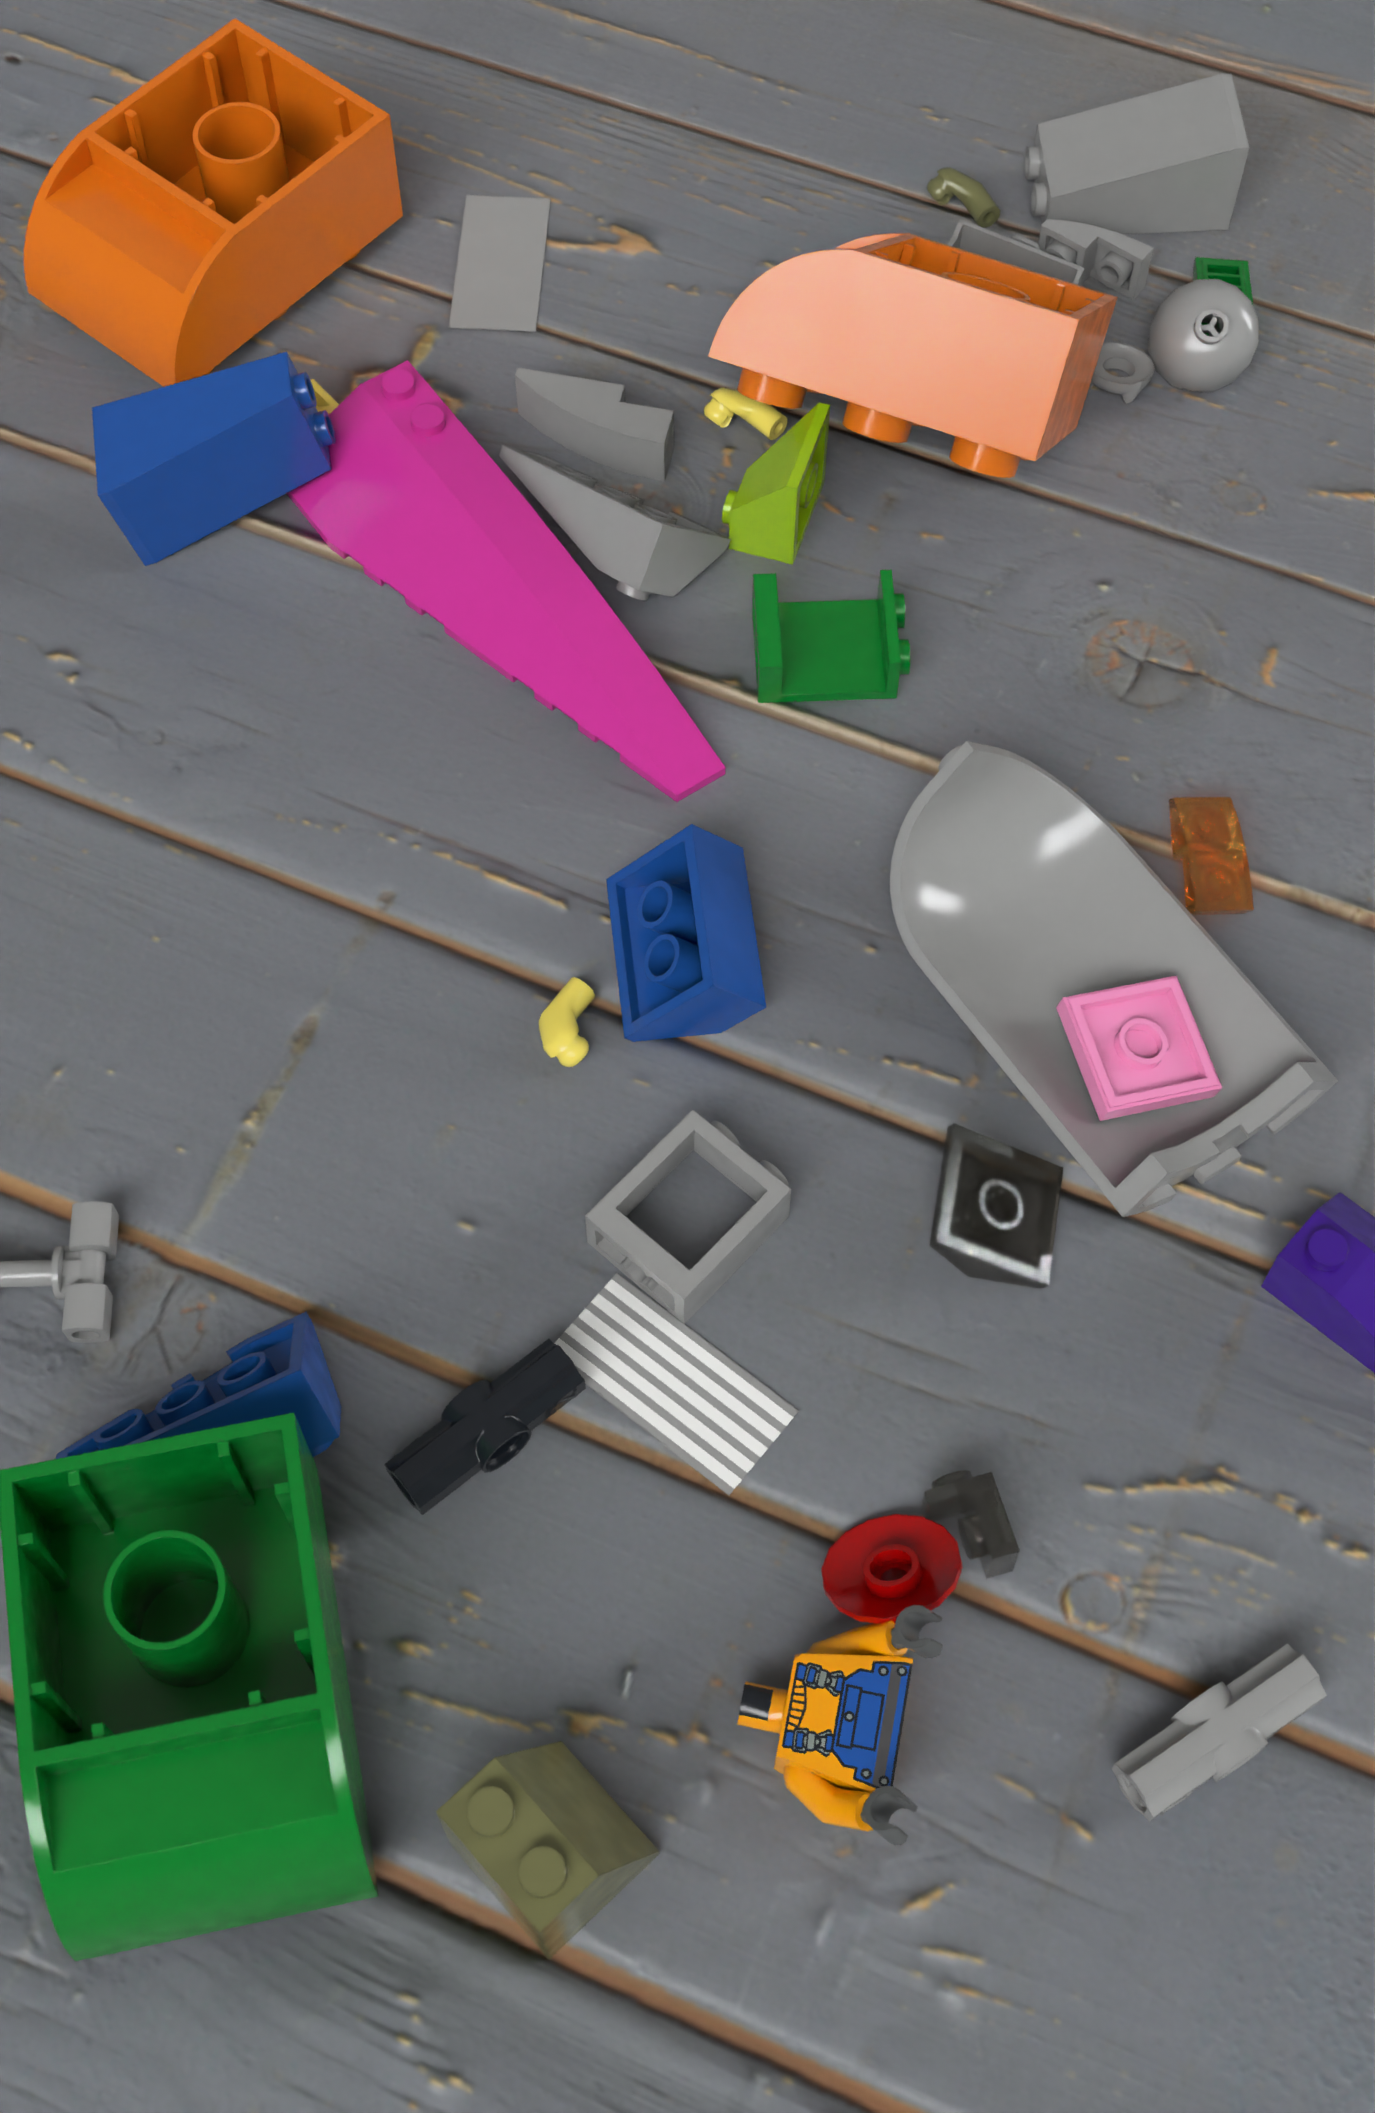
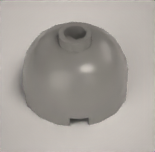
M1219 279L1194 280L1174 289L1156 309L1149 327L1148 352L1156 371L1171 386L1181 390L1184 388L1192 392L1212 393L1232 384L1250 365L1259 344V319L1251 300L1237 286ZM1205 322L1208 323V325H1201V323Z

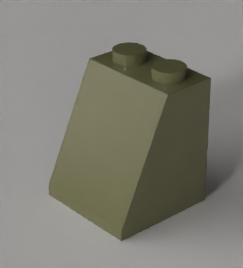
M562 1741L493 1758L436 1811L454 1850L548 1960L660 1854L653 1843Z

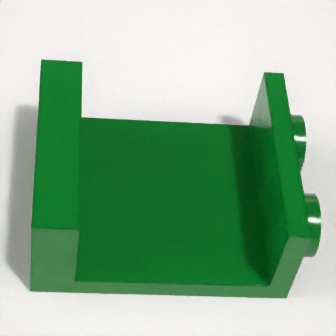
M880 570L877 599L778 603L776 573L753 574L752 623L758 703L897 698L900 675H909L910 645L908 639L899 640L898 628H904L905 597L904 593H894L892 570Z

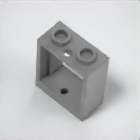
M692 1110L585 1215L587 1243L674 1317L685 1324L789 1217L791 1189L787 1179L777 1167L766 1160L757 1162L743 1151L735 1135L725 1125L715 1120L709 1123ZM692 1151H695L755 1200L756 1203L689 1270L630 1221L627 1216Z

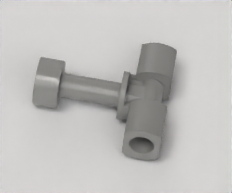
M99 1201L72 1204L69 1246H56L52 1260L0 1261V1288L52 1286L55 1298L64 1299L62 1332L71 1342L98 1343L110 1340L113 1295L107 1285L104 1284L105 1262L116 1259L119 1214L114 1205Z

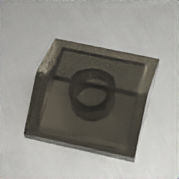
M958 1124L950 1125L947 1127L929 1246L968 1277L1037 1289L1049 1286L1063 1167Z

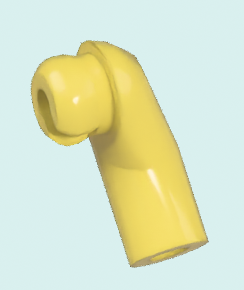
M724 387L713 391L710 394L713 398L704 407V415L721 428L727 427L734 414H736L770 440L777 439L784 432L788 423V418L772 405L750 399L737 390Z
M576 977L569 979L542 1012L538 1022L544 1051L551 1058L556 1056L560 1064L565 1067L577 1065L589 1051L588 1041L578 1035L579 1027L576 1020L595 998V994L585 982Z

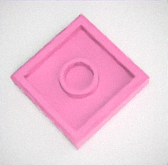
M1177 975L1063 997L1057 1005V1012L1100 1121L1212 1098L1222 1089Z

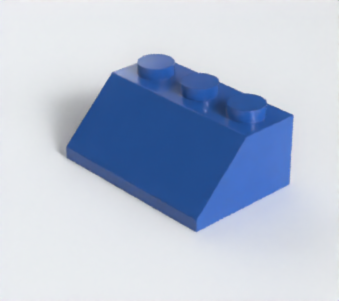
M690 824L606 879L624 1039L637 1042L722 1033L766 1008L743 847Z

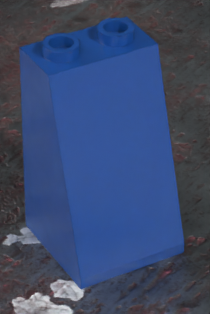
M287 352L92 407L98 496L145 566L154 564L331 470L328 445L336 443L333 425L326 410L317 411L315 407L316 396L308 374L306 372L298 374Z

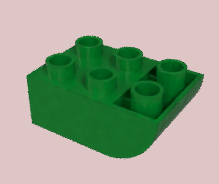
M289 1413L0 1470V1530L21 1786L29 1836L42 1892L57 1935L69 1956L75 1961H81L378 1897L319 1474L295 1414Z

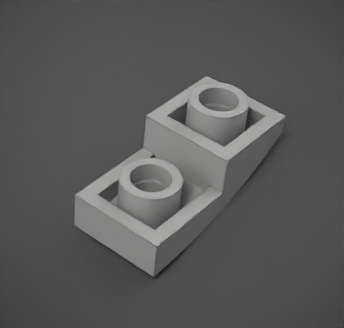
M1047 219L1041 225L1038 242L1041 251L1084 267L1082 284L1089 277H1092L1132 300L1145 288L1154 248L1136 239L1094 225L1067 220Z

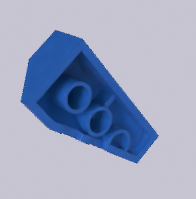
M307 1311L260 1332L227 1350L226 1353L232 1363L202 1381L195 1380L191 1373L171 1384L173 1390L165 1395L158 1402L155 1410L145 1415L140 1409L128 1410L59 1452L55 1459L289 1413L295 1414L312 1457L317 1456L325 1451L333 1443L334 1439L340 1437L341 1404L313 1322Z

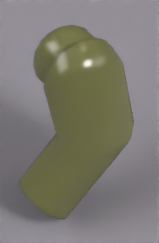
M952 167L938 170L937 173L939 175L928 182L927 190L939 205H946L955 195L966 207L978 226L986 228L998 220L1000 216L999 207L984 186L971 177Z

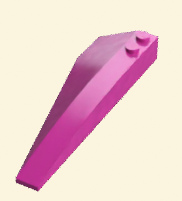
M408 360L361 383L329 414L336 438L335 444L328 445L331 470L286 494L331 550L344 559L349 556L363 566L364 574L380 586L386 583L405 597L406 605L421 616L425 613L432 616L444 625L447 635L514 683L518 679L534 691V698L548 709L554 711L557 708L577 722L578 731L595 743L598 740L603 741L620 754V761L674 801L678 802L725 775V766L657 669L590 579L529 502Z

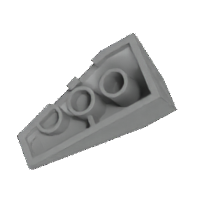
M502 445L499 457L599 571L617 579L616 589L628 596L648 601L650 593L674 597L728 548L731 539L674 512L667 514L658 509L643 505L644 499L628 492L596 484V478L541 454Z

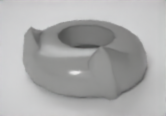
M1104 342L1089 388L1095 385L1107 392L1122 394L1123 400L1127 405L1151 382L1155 369L1154 363L1144 351L1133 345L1121 342ZM1105 370H1122L1129 375V377H1116L1109 374Z

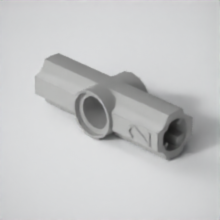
M1287 1643L1279 1650H1274L1255 1666H1251L1243 1675L1227 1686L1223 1681L1214 1685L1178 1711L1171 1718V1725L1112 1766L1111 1769L1118 1780L1121 1791L1133 1808L1139 1811L1149 1822L1159 1815L1162 1816L1166 1811L1185 1800L1194 1790L1213 1778L1215 1782H1218L1241 1767L1269 1744L1267 1742L1268 1738L1321 1702L1327 1694L1321 1685L1319 1674L1303 1654L1295 1651Z

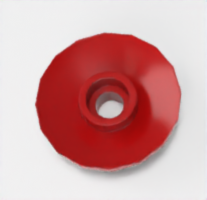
M893 1514L869 1519L847 1530L829 1548L821 1571L825 1595L839 1612L860 1622L880 1624L891 1620L895 1623L900 1612L912 1605H921L930 1611L939 1607L956 1588L963 1566L958 1542L943 1525L923 1516Z

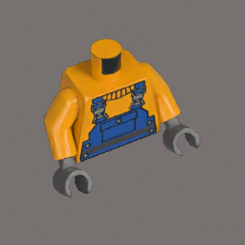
M921 1605L906 1607L900 1612L895 1623L891 1620L880 1624L872 1623L858 1626L812 1644L807 1653L796 1654L794 1656L788 1690L745 1681L737 1723L740 1726L780 1734L774 1769L783 1774L786 1788L822 1823L866 1832L874 1829L884 1839L894 1845H902L908 1835L899 1827L889 1823L891 1815L901 1808L911 1811L917 1810L914 1802L899 1789L893 1787L913 1665V1658L903 1657V1655L909 1649L924 1658H934L939 1656L943 1646L941 1643L930 1638L919 1640V1633L924 1625L930 1622L938 1623L942 1620L941 1616Z

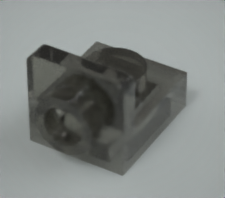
M962 1470L946 1474L933 1481L931 1484L932 1489L925 1491L921 1505L922 1516L935 1522L964 1513L965 1517L958 1519V1529L969 1560L980 1559L986 1579L1012 1572L1020 1550L992 1472L972 1477L970 1471Z

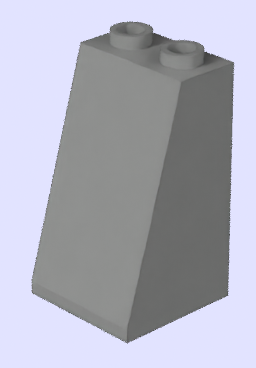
M1232 73L1211 76L1037 124L1034 146L1026 147L1024 159L1026 179L1034 180L1031 190L1032 215L1040 216L1041 224L1047 219L1067 220L1102 227L1123 235L1228 230L1249 151Z

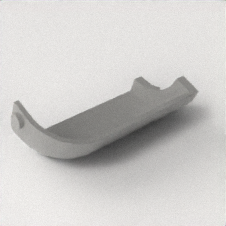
M966 741L963 745L955 747L944 756L939 764V772L915 799L906 814L895 842L891 860L890 895L897 928L908 952L920 969L1122 1217L1139 1214L1171 1201L1177 1194L1172 1186L1192 1175L1201 1185L1240 1161L1242 1155L1236 1147L1265 1126L1273 1135L1277 1134L1338 1082L1336 1077L1130 844L1107 820L1073 790L1029 760L998 747ZM1177 975L1222 1089L1212 1098L1100 1121L1057 1012V1005L1063 997Z

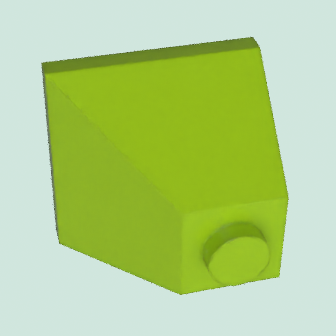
M819 402L746 469L738 491L730 490L728 492L722 512V523L729 525V539H731L729 549L793 565L825 483L830 416L829 404Z

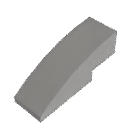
M517 368L515 382L518 414L537 430L565 448L596 463L628 474L665 482L674 451L673 410L625 403V385Z

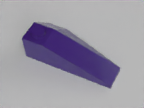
M1339 1192L1313 1213L1278 1254L1261 1287L1375 1373V1217Z

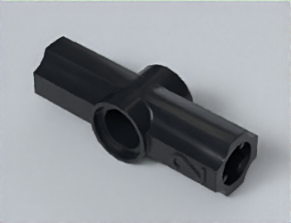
M547 1339L491 1383L487 1379L480 1380L462 1390L446 1406L441 1415V1421L386 1462V1470L410 1504L421 1515H424L481 1469L485 1473L492 1472L514 1458L526 1446L531 1438V1431L586 1389L585 1380L564 1350L550 1339Z

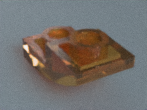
M1173 797L1170 799L1173 859H1183L1186 909L1191 915L1245 914L1253 911L1252 885L1247 853L1240 823L1231 798Z

